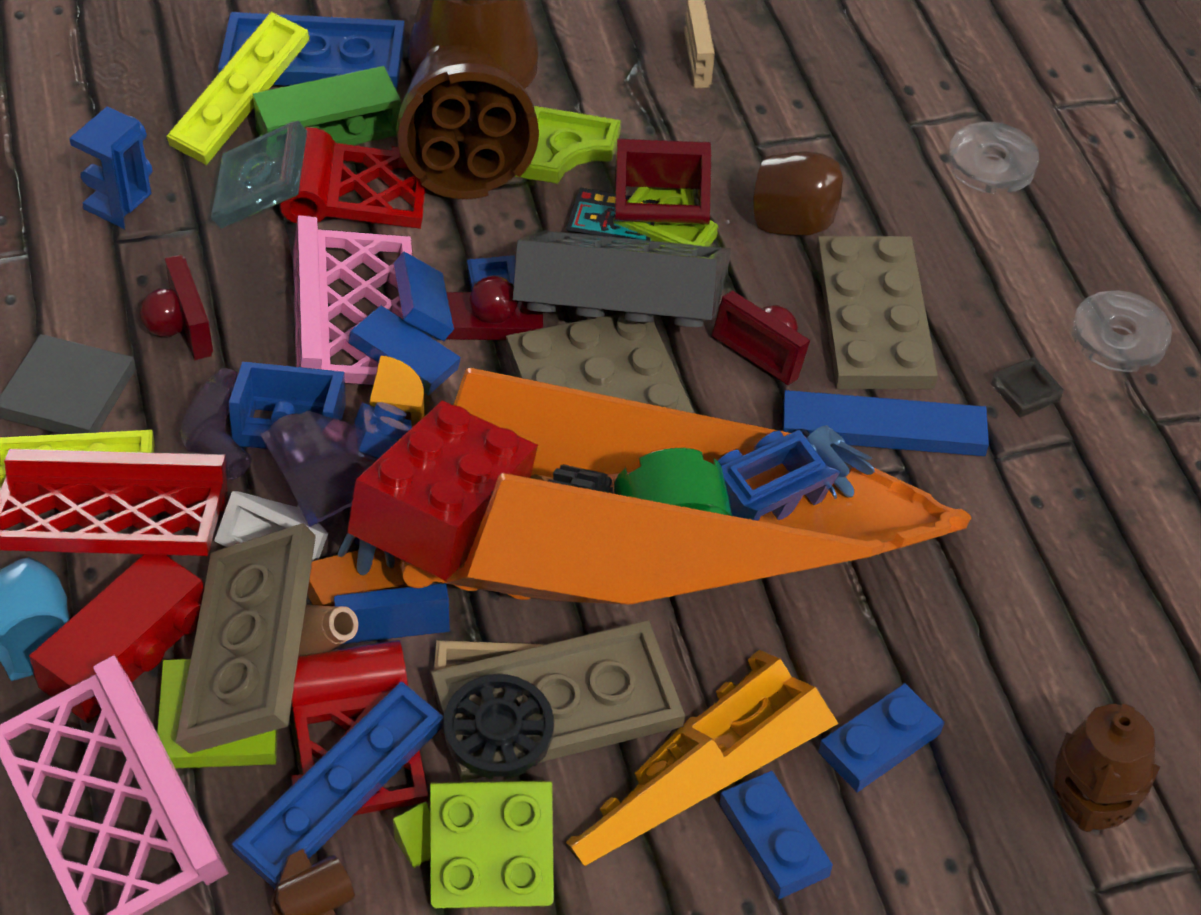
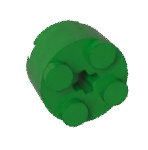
M670 448L649 453L639 458L641 467L628 475L626 468H624L614 482V493L617 495L732 516L720 463L716 459L713 460V464L704 460L702 452L695 449Z

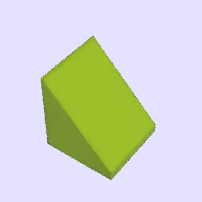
M424 802L393 819L394 840L413 868L431 859L430 810L427 803Z

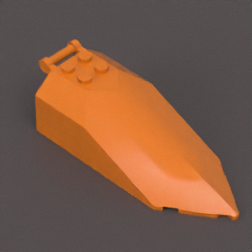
M467 368L465 370L454 405L466 409L469 413L499 427L510 429L518 436L537 444L538 448L531 476L537 474L553 478V472L557 468L560 469V465H569L608 474L607 477H610L612 480L610 487H613V491L614 482L618 474L624 468H626L628 475L641 467L639 458L649 453L670 448H691L701 451L703 459L713 464L714 459L718 461L722 456L733 450H739L742 455L754 451L755 446L762 438L774 431H778L475 368ZM780 431L783 434V436L791 434L788 432ZM781 463L745 481L754 490L789 472ZM854 467L849 468L850 473L846 478L854 488L853 497L845 496L833 483L832 486L837 495L836 499L828 491L822 502L813 505L808 497L803 495L794 511L784 519L777 520L772 511L762 515L758 521L503 473L498 476L467 560L447 581L404 560L401 562V570L405 583L413 588H424L435 581L453 584L466 591L483 589L506 593L520 600L536 598L561 602L630 605L868 558L966 529L971 516L963 509H954L939 503L931 494L874 468L875 472L871 475L864 474Z

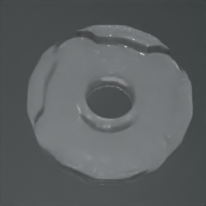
M979 122L969 124L955 133L950 141L948 160L951 162L950 169L954 176L968 187L985 193H996L997 188H1008L1007 193L1018 191L1031 183L1039 164V150L1033 140L1017 128L1003 123ZM985 156H994L1000 160H991Z
M1119 290L1098 292L1084 299L1077 308L1073 319L1072 336L1075 343L1078 339V342L1083 346L1082 353L1089 360L1107 369L1133 372L1138 371L1140 366L1150 364V367L1161 361L1167 353L1171 342L1172 326L1166 314L1155 303L1135 293ZM1111 328L1125 329L1131 335L1118 334Z

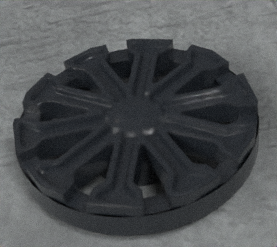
M491 674L467 682L451 697L444 714V737L453 759L461 766L470 769V773L488 779H493V777L514 778L526 773V770L533 766L535 767L546 756L553 739L554 716L547 698L530 682L512 675ZM494 688H503L505 692L503 699H495L493 694ZM475 694L482 699L483 704L478 706L469 700V697ZM523 694L529 698L528 701L520 706L515 704L516 698ZM463 713L472 720H458L455 716L456 714ZM535 713L543 716L541 720H525ZM457 735H472L463 742H459L456 739ZM526 736H541L542 739L540 742H534ZM485 745L480 759L470 755ZM513 746L525 753L526 756L517 759ZM498 749H500L504 763H493Z

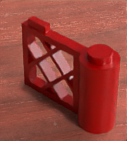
M305 127L297 130L289 141L280 208L283 215L296 224L298 216L317 217V223L323 220L325 216L421 229L425 187L421 185L420 179L415 175L402 181L391 172L396 168L409 169L403 158H401L399 147L392 146L391 150L335 143L331 135L324 130L315 127ZM343 160L363 163L368 169L354 174L343 164ZM379 177L390 188L377 194L366 183ZM353 190L365 199L359 204L339 201V197ZM401 196L413 207V211L395 209L388 202Z
M400 640L298 656L291 704L303 774L291 776L292 785L314 766L313 756L320 760L328 752L310 740L308 724L333 721L347 730L344 734L345 736L401 681L408 686ZM359 716L355 721L350 719V717ZM420 750L403 766L411 772L413 787L393 791L381 787L354 815L417 805L424 802L428 803V792Z

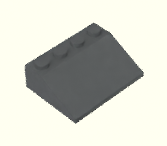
M544 230L517 240L513 300L527 301L526 309L539 312H555L557 304L576 306L575 314L581 316L604 317L606 309L625 311L624 319L630 321L654 322V314L674 316L673 324L703 327L704 319L712 320L717 315L730 261L731 248Z

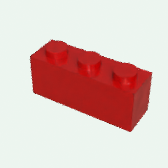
M144 554L29 655L39 689L50 697H54L96 675L93 666L113 655L116 656L127 673L131 683L144 671L147 672L154 669L171 646L184 634H190L197 629L204 593L202 579L166 555ZM95 695L75 705L71 710L72 713L87 724L102 711Z

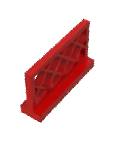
M9 449L4 459L6 478L0 489V551L208 556L220 511H225L228 502L225 455ZM54 508L61 512L44 520L38 516ZM108 510L116 513L102 521L94 517ZM164 511L172 515L156 523L150 519V517ZM21 522L28 526L18 531L5 530ZM76 524L83 527V529L76 532H60ZM132 525L139 529L132 534L116 533ZM186 527L198 533L197 536L173 535V533Z

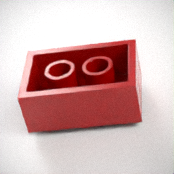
M442 400L356 479L347 533L447 581L467 560L498 476L505 473L531 478L538 445L518 436L510 429L494 425L469 413L460 406L451 405Z

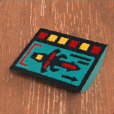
M579 188L566 228L567 231L651 241V238L613 223L615 218V193ZM625 195V202H627L631 196ZM648 199L641 203L659 204V201ZM646 222V223L651 224V225H653V226L655 225V223Z

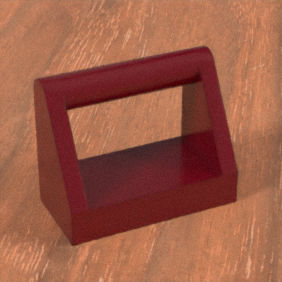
M617 139L615 221L709 225L711 142ZM626 187L698 189L699 205L626 203Z

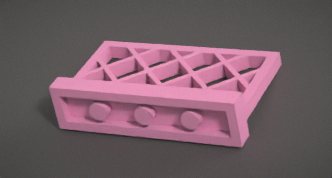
M298 216L293 246L296 367L345 372V383L374 385L379 363L348 343L350 330L354 327L344 333L329 321L342 313L357 326L367 315L353 304L364 297L377 307L382 305L403 319L400 297L398 296L390 300L377 290L387 281L398 289L394 263L389 266L375 256V254L382 251L400 253L401 255L404 251L412 255L411 237L318 230L317 217ZM326 247L345 249L352 255L340 262L326 252ZM364 263L377 274L365 281L354 273L352 269ZM340 278L354 290L342 297L328 285ZM344 349L357 359L358 362L352 366L330 364V357Z
M113 655L93 666L96 675L0 724L1 761L74 915H91L86 901L95 878L124 886L117 908L105 915H142L201 881L209 885L229 874L127 673L116 656ZM95 695L102 711L93 733L65 726L72 707ZM55 717L53 723L47 722V720ZM109 725L116 739L105 736ZM30 729L49 733L38 763L16 757L9 740ZM61 736L89 743L78 773L50 766ZM100 747L124 753L127 760L118 783L90 776ZM22 770L34 772L30 783H28ZM133 775H135L141 789L129 787ZM45 776L73 783L62 813L40 808L36 800ZM85 786L114 793L103 824L74 817ZM125 797L148 802L152 809L143 835L114 827ZM46 820L58 823L54 835ZM159 825L167 841L155 838ZM70 826L99 834L87 866L65 860L61 853ZM110 837L139 844L128 876L99 869ZM151 848L173 853L183 871L159 885L139 880ZM71 872L83 875L79 888ZM136 889L145 891V893L133 899Z

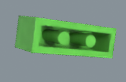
M385 66L253 93L256 129L271 163L287 160L291 136L297 130L305 127L322 129L331 135L335 143L349 145L397 135V119L401 108V99Z

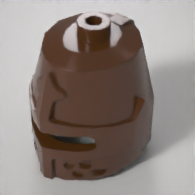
M1122 703L1095 707L1071 734L1068 732L1065 734L1055 760L1054 791L1060 806L1078 824V828L1091 832V830H1103L1123 824L1133 817L1139 805L1147 798L1160 769V766L1155 764L1154 728L1133 706ZM1073 782H1074L1075 785L1082 791V793H1083L1084 795H1086L1089 799H1091L1093 802H1091L1090 800L1086 799V798L1080 793V791L1074 786Z

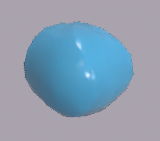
M31 557L19 559L0 569V662L10 680L13 681L34 675L29 655L70 620L67 596L61 585V580L54 571Z

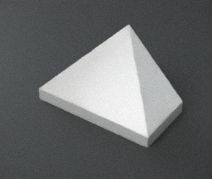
M232 491L214 541L225 547H230L304 523L316 535L312 561L319 560L328 532L306 509L239 491Z

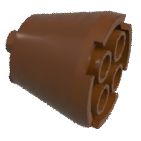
M420 0L408 42V62L412 78L420 63L426 58L428 51L433 47L468 45L491 55L524 89L533 81L537 73L539 50L525 0Z
M468 45L436 46L428 51L426 58L420 63L413 76L397 119L396 133L399 152L407 167L420 179L422 186L436 194L455 199L489 196L488 191L505 184L517 175L520 178L533 160L539 141L538 120L528 93L491 55Z

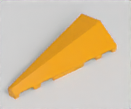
M758 650L748 659L752 670L736 686L732 682H725L716 691L719 701L698 717H690L683 724V727H680L635 772L639 784L621 802L617 798L610 797L600 807L603 818L581 835L571 836L566 841V844L582 865L586 866L839 724L817 688L792 677L780 658Z

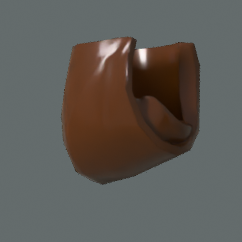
M810 151L783 153L765 157L757 174L753 198L754 217L758 229L768 233L788 235H812L826 230L834 223L841 200L843 176L839 163L830 156Z

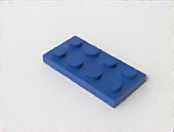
M230 13L218 66L219 73L269 14ZM277 14L307 29L310 40L273 85L291 86L385 66L396 91L398 90L405 39V21Z

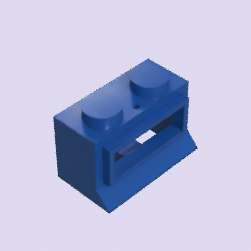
M108 106L73 134L69 140L71 146L100 159L102 167L90 164L80 173L82 181L88 187L96 190L82 202L84 210L125 229L124 216L129 212L131 213L151 195L149 176L152 174L153 169L145 157L143 140L146 139L147 133L144 126L136 118L127 116Z
M242 361L229 400L233 446L335 456L337 435L346 406L345 372ZM255 410L273 411L271 419L253 418ZM295 414L323 416V424L296 422Z
M800 429L786 436H783L779 430L774 431L762 438L755 446L754 451L742 455L739 450H733L718 460L722 467L732 516L756 521L772 511L777 520L784 519L794 511L803 495H806L813 505L822 502L841 472L840 470L828 467ZM781 463L789 472L754 490L745 481Z

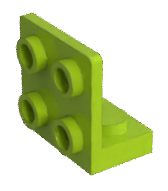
M552 781L435 782L430 784L431 905L434 908L550 906L553 903Z

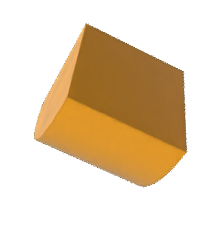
M381 355L370 397V405L375 407L377 402L393 405L406 413L405 418L411 420V425L414 427L425 416L422 381L418 374L406 363Z

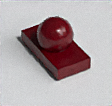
M182 254L165 258L170 289L158 288L149 293L141 303L140 319L146 329L157 336L172 337L184 329L194 360L211 357L213 346L209 320L186 258Z
M492 275L474 284L472 292H447L454 330L446 339L506 340V335L543 328V312L526 309L527 301L513 300L514 285L505 278Z
M733 290L722 296L711 336L786 385L796 381L799 378L810 340L798 332L797 321L792 313L778 305L766 306L761 309Z

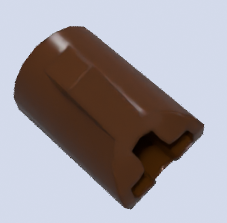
M301 849L286 858L270 905L273 915H336L334 909L353 900L355 894L344 866L335 855H331L311 865L304 849Z

